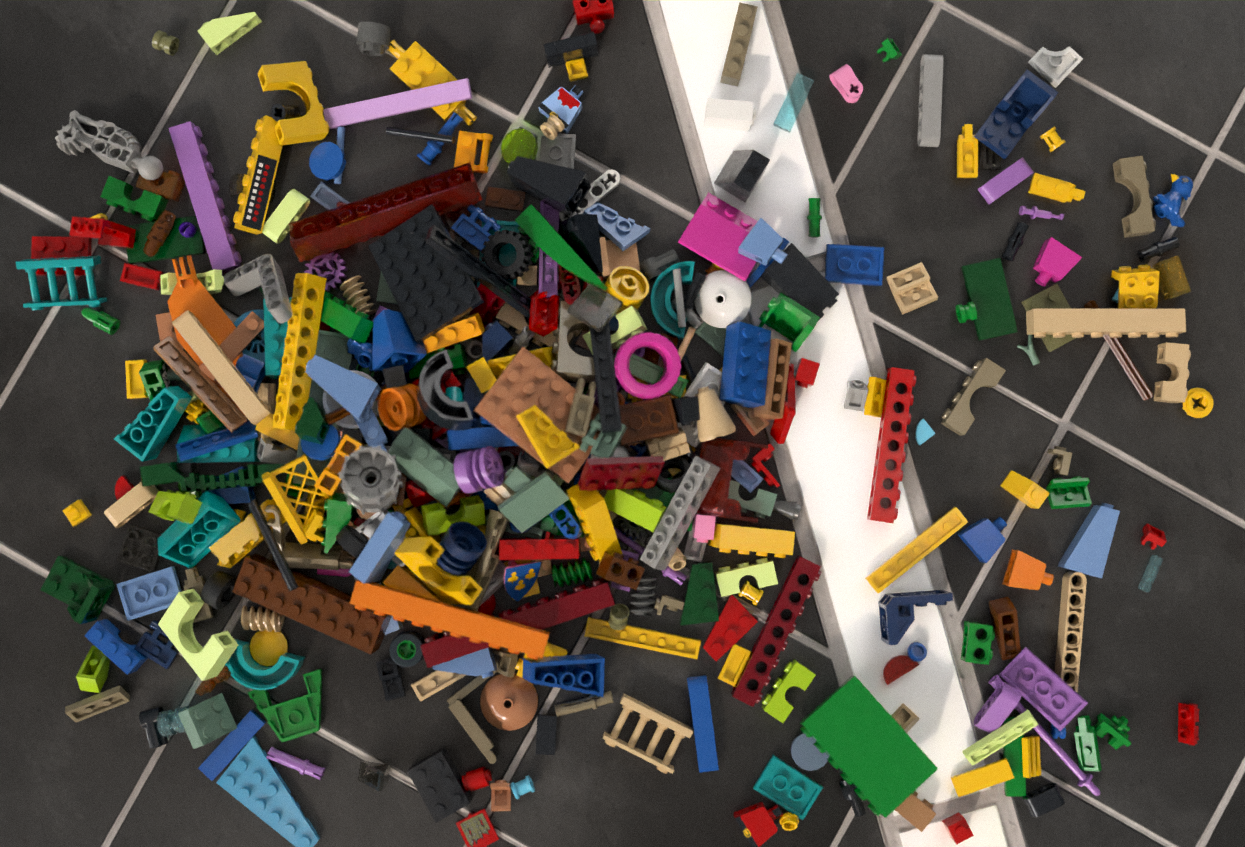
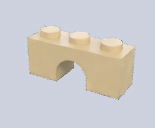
M1167 342L1158 344L1157 363L1167 365L1171 370V377L1168 381L1155 382L1154 401L1168 403L1185 402L1188 395L1186 382L1189 378L1188 361L1191 357L1188 344Z

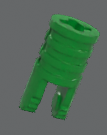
M89 307L82 310L83 317L93 322V326L110 335L115 334L120 327V320L103 311L97 312Z

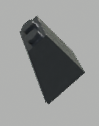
M755 150L733 151L714 184L746 203L765 173L770 159Z

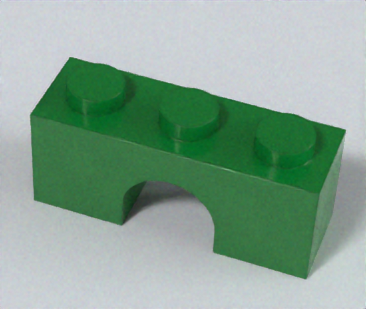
M111 176L108 177L100 196L107 200V205L118 208V205L124 207L123 211L133 215L136 212L142 214L141 218L151 222L153 219L157 220L166 209L169 200L144 190L138 200L132 201L131 193L134 187Z

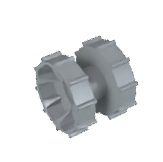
M360 445V449L354 451L349 456H344L345 462L342 472L338 473L339 478L343 481L341 484L344 493L348 497L347 503L361 510L363 515L365 512H380V514H383V510L389 508L393 503L397 504L399 490L403 488L402 481H399L401 472L397 470L395 455L391 456L388 452L382 450L380 445L378 447L364 448ZM369 477H375L377 479L372 484L366 482V480Z

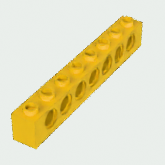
M296 273L293 295L290 302L293 315L288 320L272 428L295 431L296 423L300 420L303 413V406L309 399L312 379L305 371L308 361L313 359L316 353L327 278L309 273Z

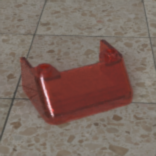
M722 438L704 441L701 447L700 458L713 463L720 470L697 513L758 523L757 518L740 516V503L737 500L728 499L733 460H744L749 455L750 448L768 449V445Z

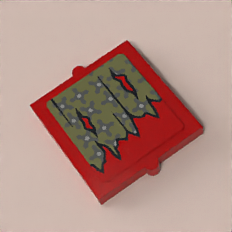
M485 808L473 814L469 813L467 817L456 822L467 847H487V845L500 839Z

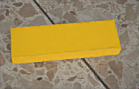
M1004 758L950 778L958 797L1013 779L1014 776L1007 759Z

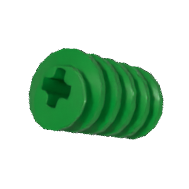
M582 558L581 564L575 559L573 566L570 561H567V567H564L561 562L559 569L552 564L555 588L557 583L560 587H563L564 581L570 586L572 579L575 584L579 583V578L584 583L587 576L593 581L590 561L587 562L585 558Z

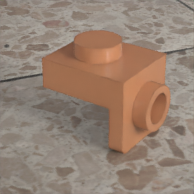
M497 780L495 783H491V811H511L512 789L510 783H507L505 780Z

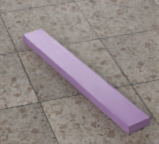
M465 78L323 109V113L329 129H333L339 126H347L472 99L469 79Z

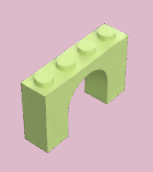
M194 589L178 592L158 625L199 678L205 681L218 676L238 647V643L228 631L212 635L205 647L198 643L193 632V622L205 602Z

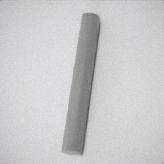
M674 269L673 277L678 328L686 327L681 269Z

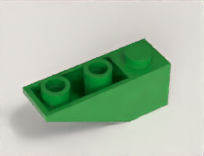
M335 492L333 496L325 500L324 510H327V516L323 520V528H326V534H323L324 540L322 542V546H325L324 553L329 552L336 542V535L345 525H348L354 514L355 506L352 504L348 505V497L344 493Z

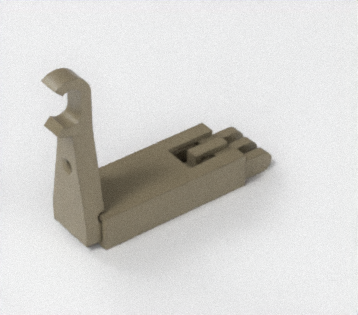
M268 505L265 511L267 513L272 512L275 514V519H269L267 525L273 527V535L290 568L351 569L356 557L344 551L341 545H333L328 553H324L325 546H322V544L304 543L300 545V543L286 542L279 507L276 505Z
M477 676L447 699L449 703L448 708L489 763L494 764L496 762V755L491 750L494 747L492 741L461 701V699L489 678L483 679L482 676Z

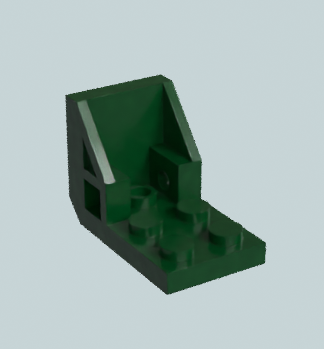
M60 555L57 557L40 590L68 604L67 610L72 619L79 624L98 620L116 585L103 576Z

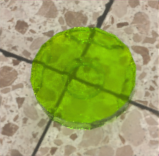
M521 128L510 131L504 137L501 145V154L509 164L517 156L534 160L538 151L535 136L526 129Z

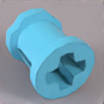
M529 775L519 782L510 783L512 792L517 800L520 799V796L530 791L532 793L535 792L534 784Z

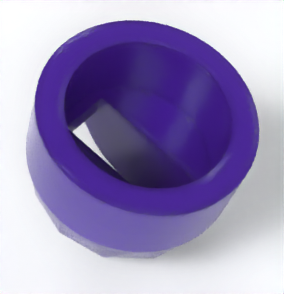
M183 222L179 226V232L182 236L191 238L196 234V227L190 222Z

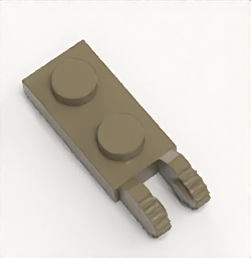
M580 378L573 396L565 432L585 437L595 400L596 383L591 381L588 386L587 395H583L585 380Z

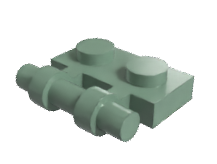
M597 414L595 419L591 420L585 437H582L579 449L586 452L588 447L592 446L591 455L598 458H612L627 427L621 423L622 431L602 433L600 414ZM597 430L601 431L597 440L593 439Z

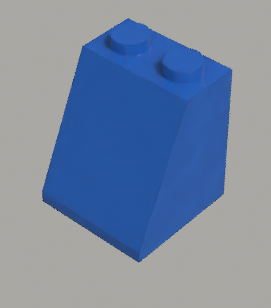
M383 309L373 319V370L383 371L386 368L403 365L404 374H406L427 355L423 342H416L402 312Z

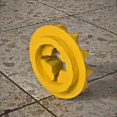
M1192 388L1188 391L1182 409L1191 417L1203 418L1212 411L1213 398L1203 388ZM1192 399H1194V400H1198V399H1199V400H1200V401H1199V404H1200L1201 407H1199V406L1194 407L1193 405H1194L1195 403L1193 402Z

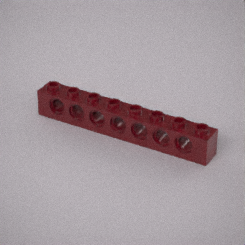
M797 555L751 650L750 657L739 680L731 692L732 697L754 707L755 703L758 704L763 695L761 690L764 685H768L771 679L769 674L772 668L775 669L780 660L778 655L780 651L785 650L788 644L787 636L789 633H793L796 627L795 620L804 611L805 606L803 603L806 598H810L813 592L811 587L814 580L818 581L822 573L820 571L821 566ZM801 574L807 575V581L804 584H799L798 577ZM797 591L799 593L798 600L791 601L789 598L790 594ZM784 609H789L791 612L787 619L781 617V612ZM777 626L782 627L781 635L774 636L773 629ZM767 644L774 645L773 652L765 653V646ZM758 662H765L766 666L762 671L756 670ZM751 679L757 680V685L754 688L747 687V683Z

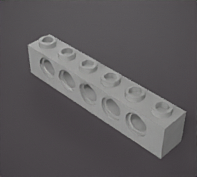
M695 456L640 560L654 569L666 570L720 470L718 466L706 459Z

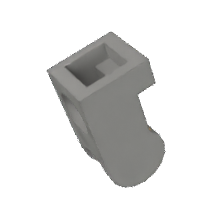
M262 437L256 454L261 462L287 464L295 460L297 455L293 448L285 444H272L268 438Z

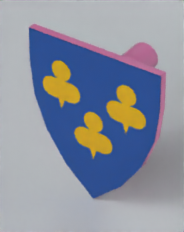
M510 560L508 562L509 567H505V589L517 602L534 585L539 574L541 561L518 565L515 560Z

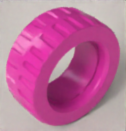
M652 332L639 333L628 338L618 349L614 359L615 377L619 382L618 384L630 395L642 399L656 398L667 393L676 384L680 376L681 358L677 348L665 336ZM651 348L661 355L664 362V372L655 384L644 385L632 377L629 370V360L636 349Z

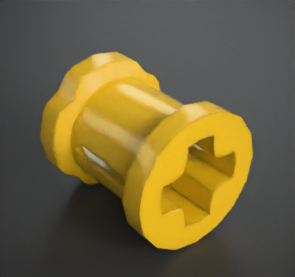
M1055 126L1040 136L1050 147V152L1065 143V140H1062L1055 131Z
M746 581L740 589L738 596H744L752 601V604L756 605L764 591L758 590L750 585L749 581Z

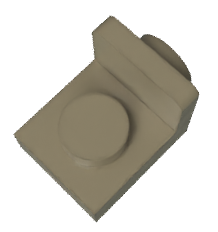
M1055 446L1054 449H1048L1047 451L1049 454L1058 455L1053 463L1054 474L1068 476L1072 453L1066 452L1067 448Z
M662 594L661 598L656 599L654 609H657V615H661L663 605H667L666 609L677 612L678 609L683 610L685 602L684 600Z

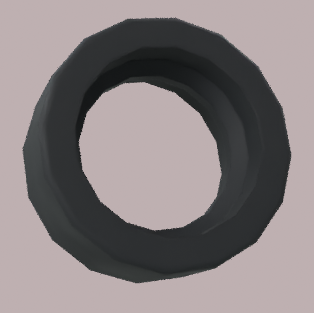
M678 456L664 461L656 482L658 488L664 492H676L690 467L687 460ZM669 468H678L684 472L681 477L673 480L661 477V474Z
M345 525L336 535L338 543L356 558L359 557L369 542L362 533H359L349 525Z

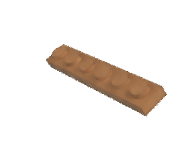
M170 336L153 346L154 351L231 433L247 422V418L199 369L197 364Z

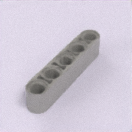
M923 54L921 58L917 139L919 147H938L940 144L943 55Z

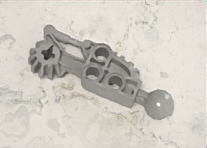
M74 110L70 113L69 124L66 126L62 125V129L57 131L59 135L55 137L58 148L68 155L73 154L77 156L79 152L84 153V149L87 147L103 162L134 174L138 170L140 175L147 180H155L163 173L164 168L160 159L149 155L142 158L140 152L142 148L138 139L130 132L117 127L113 122L103 120L97 122ZM81 123L97 127V135L88 134Z

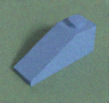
M491 647L432 666L433 670L482 676L483 679L493 676V672L498 670Z

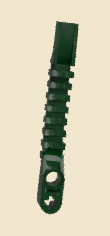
M177 462L142 466L140 467L142 487L179 482L181 484V491L217 490L259 486L260 483H264L262 474L268 471L270 473L285 464L247 465L248 469H238L237 473L231 472L228 475L210 476L200 475V473H189V476H187L178 469Z

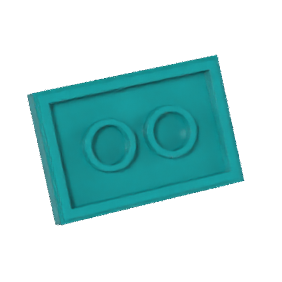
M772 755L753 789L790 813L797 815L801 820H804L823 786L777 756Z

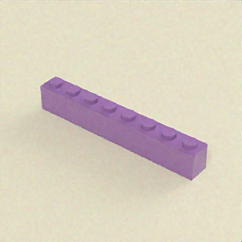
M189 121L169 128V132L212 269L222 270L223 275L240 267L242 259L234 246L236 240L234 235L230 233L229 226L231 224L223 211L225 205L217 192L219 191L217 181L213 179L212 173H214V170L206 157L208 151L201 141V137H203L199 126Z

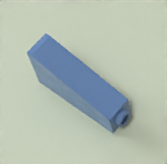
M314 355L313 359H310L306 365L305 372L353 417L363 423L381 391L378 383L317 355Z
M1102 503L1101 506L1094 505L1059 561L1058 567L1102 578L1120 511L1113 509V505Z
M398 511L388 512L351 567L349 573L362 583L377 582L382 579L394 556V552L399 547L411 524L406 520L407 517Z

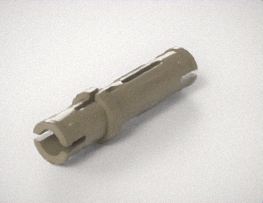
M605 692L604 697L590 694L589 697L556 704V715L560 717L590 708L594 710L598 706L614 703L612 692Z

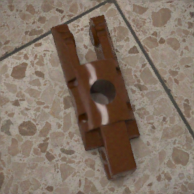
M164 210L158 217L147 236L148 240L143 249L146 255L150 257L155 256L160 246H163L172 230L176 215Z

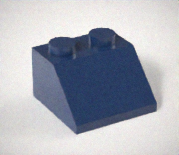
M497 321L489 323L484 328L482 357L485 358L487 363L489 360L500 358L512 346L515 340Z

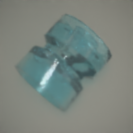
M189 706L176 708L174 711L166 710L159 712L157 725L163 737L175 735L177 732H186L178 713L190 708Z

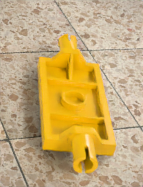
M395 40L390 42L392 46L390 45L387 50L398 59L390 67V70L411 90L457 80L416 41L406 51ZM466 100L431 107L445 121L451 117L453 112L458 114L469 126L473 124L472 120L475 121L477 119V116L465 107Z

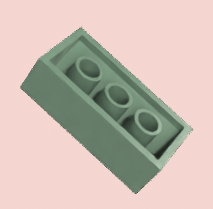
M405 427L391 445L388 453L391 456L395 455V463L398 470L447 507L461 490L455 478L454 462L411 428Z

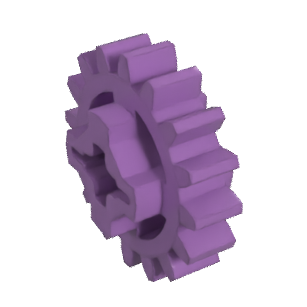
M322 250L321 255L315 252V258L309 257L311 263H305L309 270L304 271V273L315 275L314 272H317L318 276L327 278L325 286L327 292H330V287L336 290V284L343 283L341 278H347L343 274V272L347 271V268L343 266L346 262L340 259L341 256L339 254L334 255L332 250L328 254L325 250ZM334 261H335L336 264H337L338 270H336V269L334 268V265H335Z

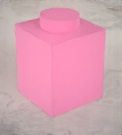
M695 514L692 537L697 538V542L708 543V539H714L716 516Z

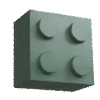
M222 693L178 713L193 749L204 746L237 729Z

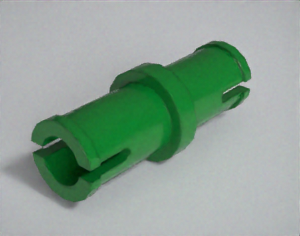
M809 198V215L807 216V220H809L808 237H821V198Z

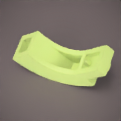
M214 269L197 274V278L210 294L221 293L224 284L222 270ZM176 273L161 275V294H172L177 284Z

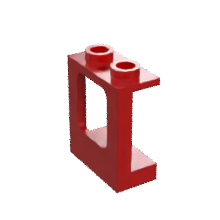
M72 217L69 236L98 238V245L133 248L136 229L106 219Z

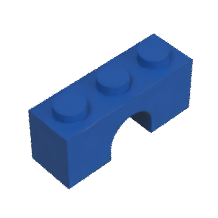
M108 619L97 621L84 636L124 673L128 675L136 672L148 657L134 649L136 644L130 645L124 642L118 636L121 631Z

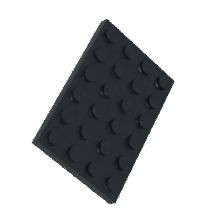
M432 204L369 245L418 343L423 342L485 302L471 275L425 242L429 228L433 225L451 238L439 213Z

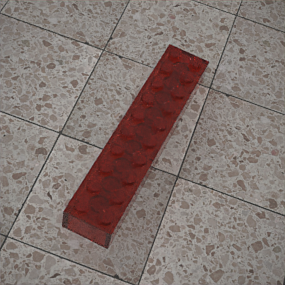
M469 162L289 223L290 244L300 262L309 261L317 256L330 254L337 249L348 248L352 244L365 242L376 236H383L431 204L435 206L440 216L443 213L456 211L467 205H474L483 199L472 165Z

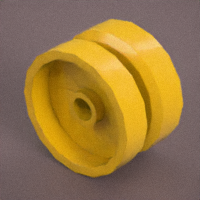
M619 266L610 273L605 283L608 288L606 290L602 289L601 299L606 308L614 314H619L630 306L638 310L649 293V283L646 277L637 269L629 266Z

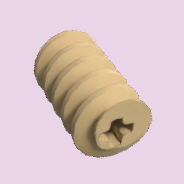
M361 276L349 278L340 286V290L344 291L343 296L347 298L346 303L356 307V312L359 310L369 316L374 314L376 310H370L374 304L367 303L371 297L364 296L368 290L361 289L364 282L358 283Z
M246 605L242 608L241 624L244 630L251 628L252 631L257 629L264 631L266 629L268 632H271L274 629L275 632H280L284 624L285 616L275 611L271 613L268 608H266L265 612H263L262 606L258 608L257 612H255L254 606H251L250 611L247 610Z

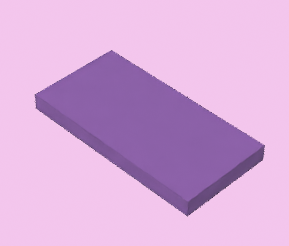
M1027 647L999 674L1010 686L1021 691V696L1059 731L1088 704L1084 698Z

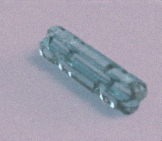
M1151 556L1150 565H1147L1142 577L1144 580L1140 582L1138 587L1144 592H1150L1152 588L1151 583H1154L1158 574V566H1161L1163 559L1159 556Z

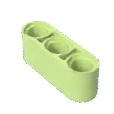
M291 189L264 224L262 233L275 243H281L308 208L310 199L296 189Z

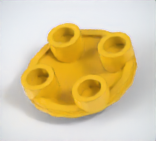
M266 629L256 632L249 646L253 659L264 666H274L281 655L288 653V644L284 634L281 631L275 632L274 629L271 632H268Z

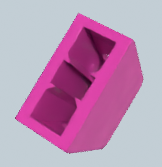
M1050 237L1044 241L1033 265V269L1040 273L1035 282L1045 287L1049 280L1052 282L1060 281L1082 257Z

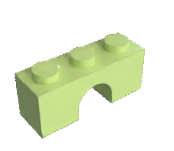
M633 306L615 315L619 322V328L616 333L610 335L612 350L620 347L628 338L644 333L647 330L638 310ZM589 331L583 335V338L593 355Z
M761 558L757 559L755 564L749 565V562L737 564V568L730 569V566L719 568V572H715L720 596L740 593L739 581L745 575L754 576L758 588L778 584L773 561Z

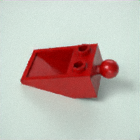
M572 0L577 25L590 23V29L595 34L603 32L605 28L603 20L614 18L612 0Z

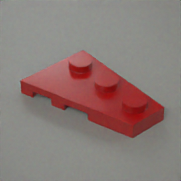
M730 595L719 614V621H716L702 647L717 661L758 621L733 595Z

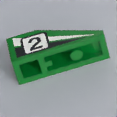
M163 359L144 363L139 371L150 402L164 388L172 387L171 381L167 377L168 371Z

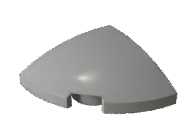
M525 451L523 455L520 452L518 466L522 471L535 477H539L546 471L552 478L554 477L552 471Z

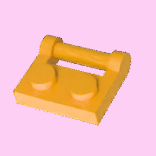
M459 131L454 169L487 174L489 168L487 166L489 148L493 135ZM478 141H483L480 164L475 165Z

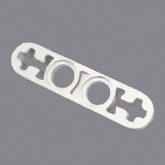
M616 170L606 171L590 184L591 188L584 198L588 201V205L585 208L578 207V214H583L584 210L602 200L619 185L620 175ZM615 175V183L610 181L607 184L608 189L606 190L604 184L608 181V176L613 177ZM595 186H599L603 192L601 195L595 196L592 194V189ZM559 213L561 221L566 220L564 219L565 215Z

